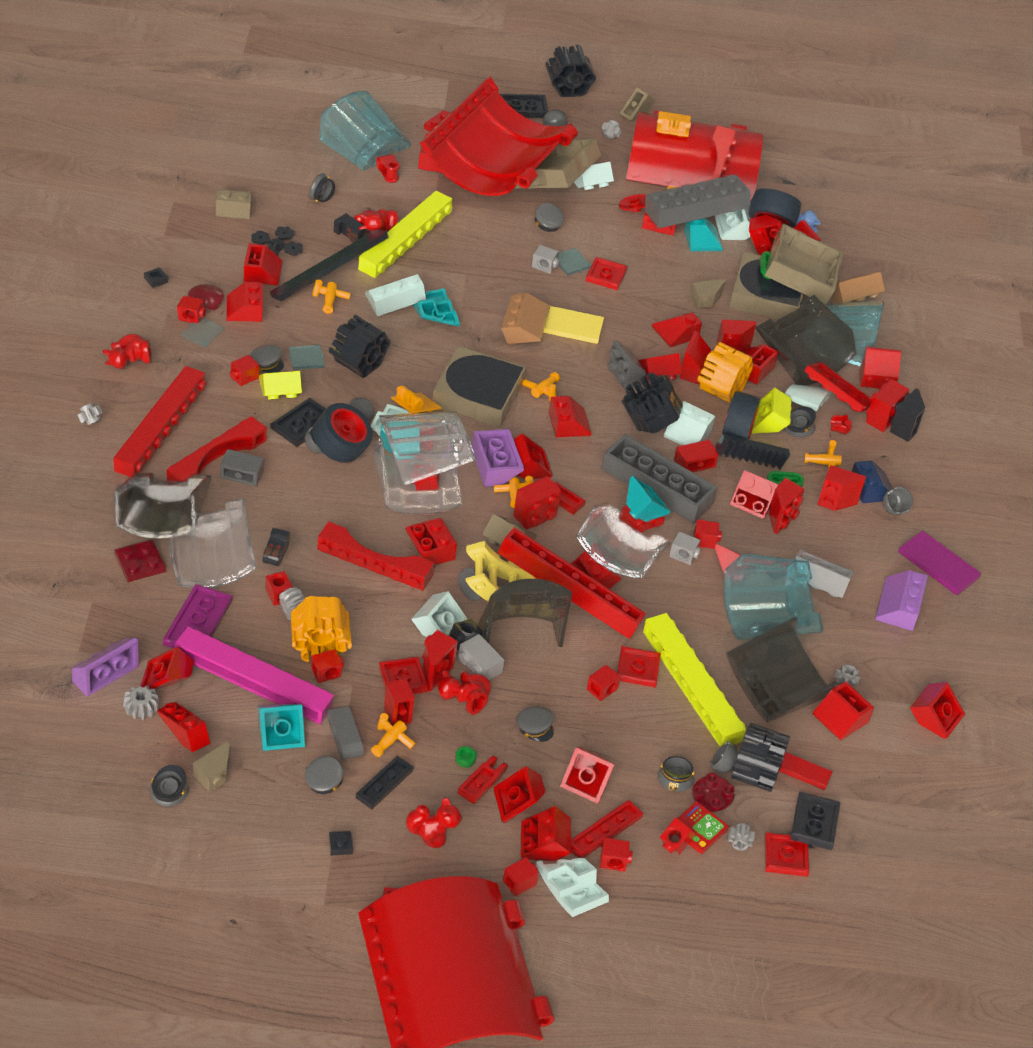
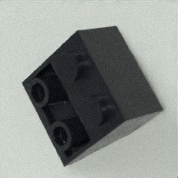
M917 388L911 394L908 393L903 402H899L894 410L896 414L890 422L892 424L890 432L907 442L917 434L925 410L923 399Z

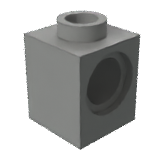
M539 245L533 254L532 268L550 274L554 268L558 267L560 260L558 258L559 251Z
M678 532L672 543L669 557L691 565L694 558L698 559L701 548H698L700 540Z

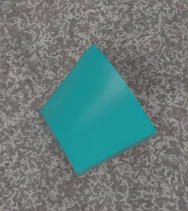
M445 288L426 291V300L413 304L417 314L423 319L460 326L456 310H453L451 300L448 299Z

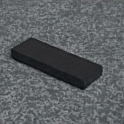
M396 756L356 793V799L370 809H373L413 772L414 767L399 756Z

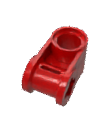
M395 155L378 156L376 164L384 180L389 183L397 182L399 180L398 170L400 164L397 162Z

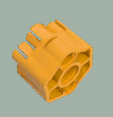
M719 342L714 351H711L706 360L715 363V365L705 361L704 366L707 368H703L701 374L707 377L699 375L698 382H700V389L731 404L735 391H743L753 369V361L751 356Z
M309 596L291 611L292 647L300 651L303 661L309 662V651H311V655L319 653L318 650L322 653L335 649L337 655L340 656V652L347 651V648L351 649L350 616L339 598Z

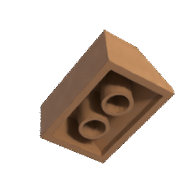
M881 272L861 275L837 282L830 300L834 304L841 303L842 306L852 304L851 300L860 302L866 300V296H869V298L878 297L880 292L885 291Z
M528 293L511 295L502 325V331L507 344L541 341L550 309L549 305Z

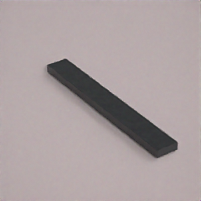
M380 229L372 231L270 291L271 297L283 301L388 239V233Z

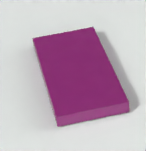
M923 530L902 545L898 551L955 595L963 592L978 580L982 574Z
M195 584L163 638L162 645L175 648V642L187 627L199 630L203 634L212 637L233 601V596Z

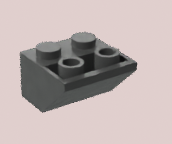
M614 340L608 362L609 371L614 374L618 383L624 389L629 384L634 388L633 382L639 381L642 385L640 379L646 375V371L627 347Z

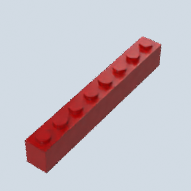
M188 366L182 369L113 457L115 472L135 478L139 472L143 471L147 461L152 459L157 448L159 449L162 446L164 439L170 436L174 426L179 424L183 414L188 412L190 405L196 402L200 392L205 390L207 385L205 372Z
M515 527L505 537L498 551V554L628 639L633 636L647 614Z

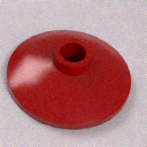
M635 194L622 199L619 202V208L632 212L641 211V208L645 207L646 194Z

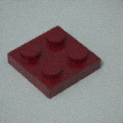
M153 540L114 549L115 557L127 582L166 572V566Z

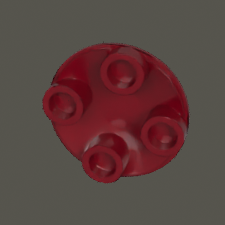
M209 284L197 285L188 293L189 297L203 299L204 307L210 310L218 309V305L224 298L223 292L218 287Z
M708 773L705 777L700 778L694 784L692 790L695 802L697 801L709 811L727 809L732 804L735 795L734 786L727 780L718 777L715 773Z

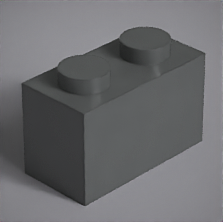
M227 449L220 464V478L257 487L264 469V458Z

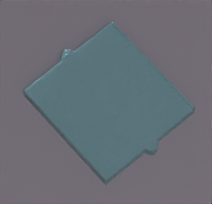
M576 248L562 251V253L558 254L560 259L558 266L567 275L577 272L581 273V271L591 267V264Z
M201 318L199 323L193 322L181 333V336L192 343H197L206 348L223 331V328L212 321L209 322Z
M320 345L289 347V360L292 363L293 370L324 368V354L321 352Z

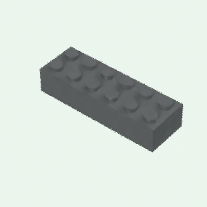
M729 175L728 177L715 178L710 181H701L696 184L646 194L645 212L658 228L747 209L750 205V190L737 175Z
M626 434L604 453L602 470L628 485L630 477L632 475L651 486L669 509L693 523L714 503L717 486Z

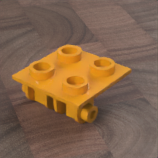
M659 111L656 132L688 137L691 116Z
M398 386L397 395L391 397L392 400L405 408L410 414H418L425 411L433 412L442 408L421 392L414 393L405 386Z

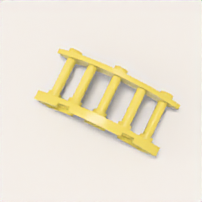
M485 541L466 546V552L475 562V576L466 578V582L475 593L486 601L509 611L527 614H559L569 611V606L564 597L560 596L553 589V597L538 598V585L546 584L511 561L506 562L500 559V555L494 552ZM483 569L489 573V579L485 575V573H483ZM497 577L509 581V592L497 586ZM516 583L530 585V598L516 595Z

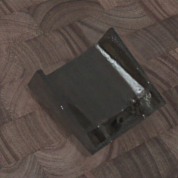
M815 295L800 302L799 309L776 322L769 319L756 327V330L766 344L779 352L777 359L796 385L807 386L818 383V381L810 379L804 371L808 365L822 362L833 371L838 372L857 354L853 330Z
M135 472L115 491L116 526L131 534L147 538H170L194 530L211 482V475L192 474L188 478V482L154 481V473Z
M521 579L509 582L498 588L488 600L478 623V627L483 631L482 637L489 643L491 625L494 621L512 617H530L552 622L558 647H562L572 592L557 583L542 579Z
M796 616L726 653L731 668L745 695L767 723L824 699L832 689L838 686L836 681L827 685L814 667L795 632L798 620Z

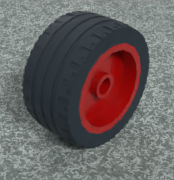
M768 188L758 189L752 197L749 216L754 218L768 215L781 221L782 225L785 224L794 228L800 214L801 202L796 197L783 191Z
M735 391L725 417L722 434L749 439L757 415L760 398Z
M346 403L330 405L318 417L312 430L315 444L321 452L332 460L341 463H348L358 458L369 446L373 437V431L366 416L355 407Z

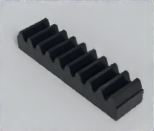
M724 433L715 445L719 456L724 453L727 458L731 455L733 459L738 457L741 461L744 458L746 462L751 460L753 464L757 461L759 465L764 463L766 467L770 464L772 468L777 466L779 470H781L790 456L789 449Z

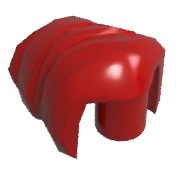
M834 415L831 417V431L844 435L850 432L852 423L848 420V415Z

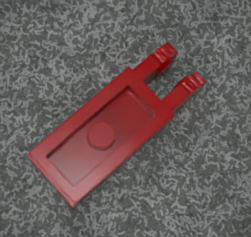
M493 755L469 776L458 788L457 794L475 804L506 772L508 764L504 762L494 770L492 767L495 766L498 758Z

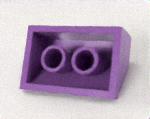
M509 429L473 432L470 448L484 487L503 485L524 470Z
M908 570L886 577L875 620L913 631L928 575Z
M136 638L122 639L117 643L111 644L103 651L95 653L89 659L76 664L72 668V682L88 697L138 668V640Z

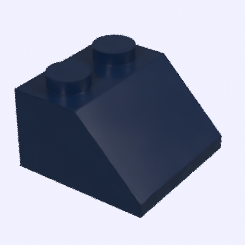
M872 460L854 463L852 472L866 476L860 495L862 504L883 502L886 491L892 489L885 471Z

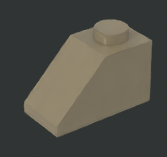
M636 88L619 114L632 122L637 119L638 112L647 113L655 100L649 94Z
M725 280L693 282L690 297L697 309L713 307L723 293Z
M228 741L193 762V776L209 792L221 787L227 780L230 743Z

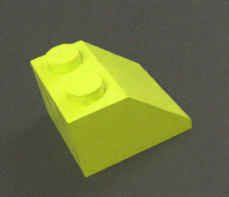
M300 371L259 375L263 396H268V400L279 399V395H286V398H295L297 394L302 393Z
M773 388L760 400L751 433H775L786 428L791 422V397L776 388Z

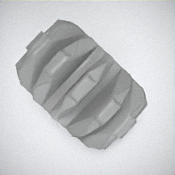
M297 587L286 589L279 595L281 608L288 620L291 621V611L305 599V595Z
M139 684L137 688L131 687L129 692H125L123 707L126 710L127 716L132 715L134 720L138 717L144 720L145 716L152 718L153 713H157L159 697L156 695L155 689H150L148 685L143 688Z

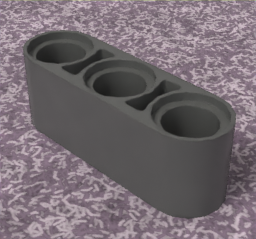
M349 705L327 709L329 726L341 760L363 756L362 741Z

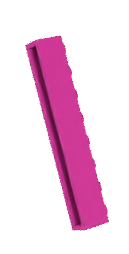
M187 627L175 642V647L180 648L194 660L193 665L273 703L302 704L303 717L320 725L327 716V709L332 708L334 695L327 690L318 688L308 681H303L291 673L284 672L272 664H267L235 647L220 642L216 638L203 634L199 630Z

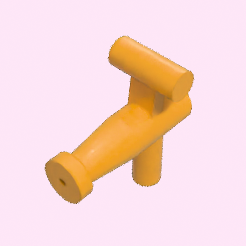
M316 280L312 295L315 297L319 296V293L325 295V304L323 305L325 313L333 312L335 296L349 300L350 293L337 290L335 282H328L327 287H324L321 280Z
M552 372L548 378L542 380L539 384L524 379L522 385L530 388L531 394L535 398L540 397L543 393L548 395L550 402L551 397L556 396V385L554 383L560 380V376L558 373Z
M835 440L829 442L827 454H809L805 452L804 463L812 462L828 465V470L830 465L841 466L842 456L834 455L837 442Z
M527 476L525 483H520L519 478L514 477L509 480V484L494 485V493L509 491L511 497L510 506L514 508L517 489L533 483V477Z
M386 713L380 715L377 729L381 731L385 729L387 732L379 743L371 748L375 756L381 757L383 751L397 739L410 749L415 746L416 742L404 734L407 727L402 721H397L392 726L388 722V715Z

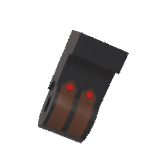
M347 213L334 220L333 232L337 235L342 233L350 238V241L353 243L365 235V229L359 230V227L363 225Z
M272 528L269 541L264 550L263 563L274 566L280 565L289 546V531Z

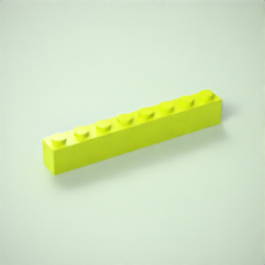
M438 191L432 193L387 232L388 239L359 256L358 270L374 278L382 274L386 268L394 264L395 260L403 256L419 239L421 240L428 231H431L436 224L440 223L444 217L452 212V198Z
M667 613L646 619L643 633L655 651L661 653V660L718 745L721 747L726 744V741L734 745L743 742L746 732L745 724L740 721L734 708L729 705L724 693L718 689L713 677L709 676L704 664L696 657L694 649L690 648L684 635L677 629L674 620Z

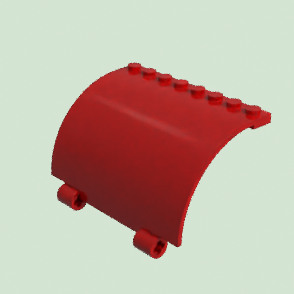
M491 76L474 89L419 144L433 164L455 184L473 193L499 196L510 193L517 184L522 188H528L538 177L535 168L559 143L563 146H568L577 137L578 132L572 123L562 126H549L539 124L522 116L501 97L498 92L499 88Z
M654 110V114L638 112L626 180L678 188L701 181L705 182L711 178L715 170V158L711 149V143L717 125L690 121L688 137L656 132L658 110ZM731 124V128H725L735 130L734 137L737 140L735 146L730 148V151H732L730 160L725 162V164H728L725 174L721 173L720 177L737 175L750 190L751 202L757 185L763 133L747 131V126Z
M448 876L428 879L394 890L358 912L391 1048H444L462 1041L494 1035L525 1036L539 1041L544 1039L540 1027L548 1026L554 1022L550 1002L546 996H535L516 932L517 929L525 924L520 903L517 900H509L503 903L497 883L469 876Z

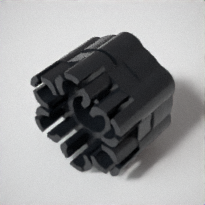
M576 44L577 51L574 45L569 47V52L567 47H556L553 53L554 57L548 59L549 63L547 61L545 63L552 85L560 97L584 96L596 80L590 60L578 44Z
M354 315L347 324L344 323L338 327V332L335 335L337 339L331 344L336 349L330 347L329 353L334 356L336 362L360 377L365 378L382 364L387 349L390 346V339H388L384 331L358 315Z
M648 373L646 375L651 385L645 376L640 379L644 390L639 381L633 382L637 393L629 384L625 388L627 394L623 397L622 403L638 431L657 433L680 418L683 403L668 375H659L657 377L654 373Z
M750 723L738 753L731 778L771 792L783 762L790 736Z

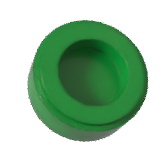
M467 746L460 747L456 751L455 762L464 768L473 766L477 756L475 750Z

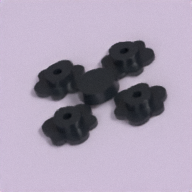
M277 227L275 235L278 236V239L271 241L269 234L263 231L251 234V241L253 243L263 245L269 242L270 247L268 248L277 256L283 248L285 253H289L292 256H296L303 251L301 243L290 242V244H285L282 241L291 239V236L294 235L295 232L290 227Z

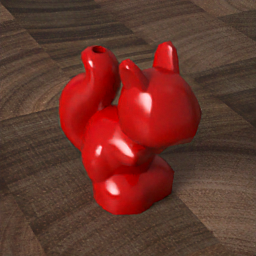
M366 210L359 215H355L354 219L363 225L359 227V230L367 229L374 231L380 229L389 231L397 224L398 215L395 210Z
M128 334L123 336L118 342H112V350H102L108 356L105 364L120 370L124 369L128 360L132 363L136 360H142L145 364L151 363L152 359L150 341L144 340L137 334Z
M443 670L442 679L438 685L439 694L442 699L450 700L457 697L460 703L466 702V711L471 715L482 711L491 693L489 679L481 674H470L467 671H463L460 675V681L462 682L460 684L458 679L450 676L446 670Z
M444 797L442 805L437 809L436 815H430L429 808L423 804L412 810L407 815L406 827L410 833L419 835L427 846L441 848L446 844V828H456L463 817L458 808L452 805L447 797Z

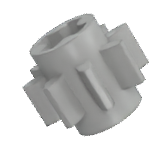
M609 120L607 123L604 122L601 128L604 132L603 135L612 140L614 137L619 138L622 131L619 128L620 124L613 120Z
M89 403L79 408L81 413L78 414L81 423L86 421L87 425L101 420L99 415L103 412L99 405L94 406L93 403Z
M842 665L841 669H837L835 673L837 678L836 684L840 685L846 681L854 688L855 684L858 685L860 681L858 676L859 670L852 665Z
M736 824L735 827H730L728 842H732V846L737 850H746L748 846H753L755 832L750 831V827L747 824Z

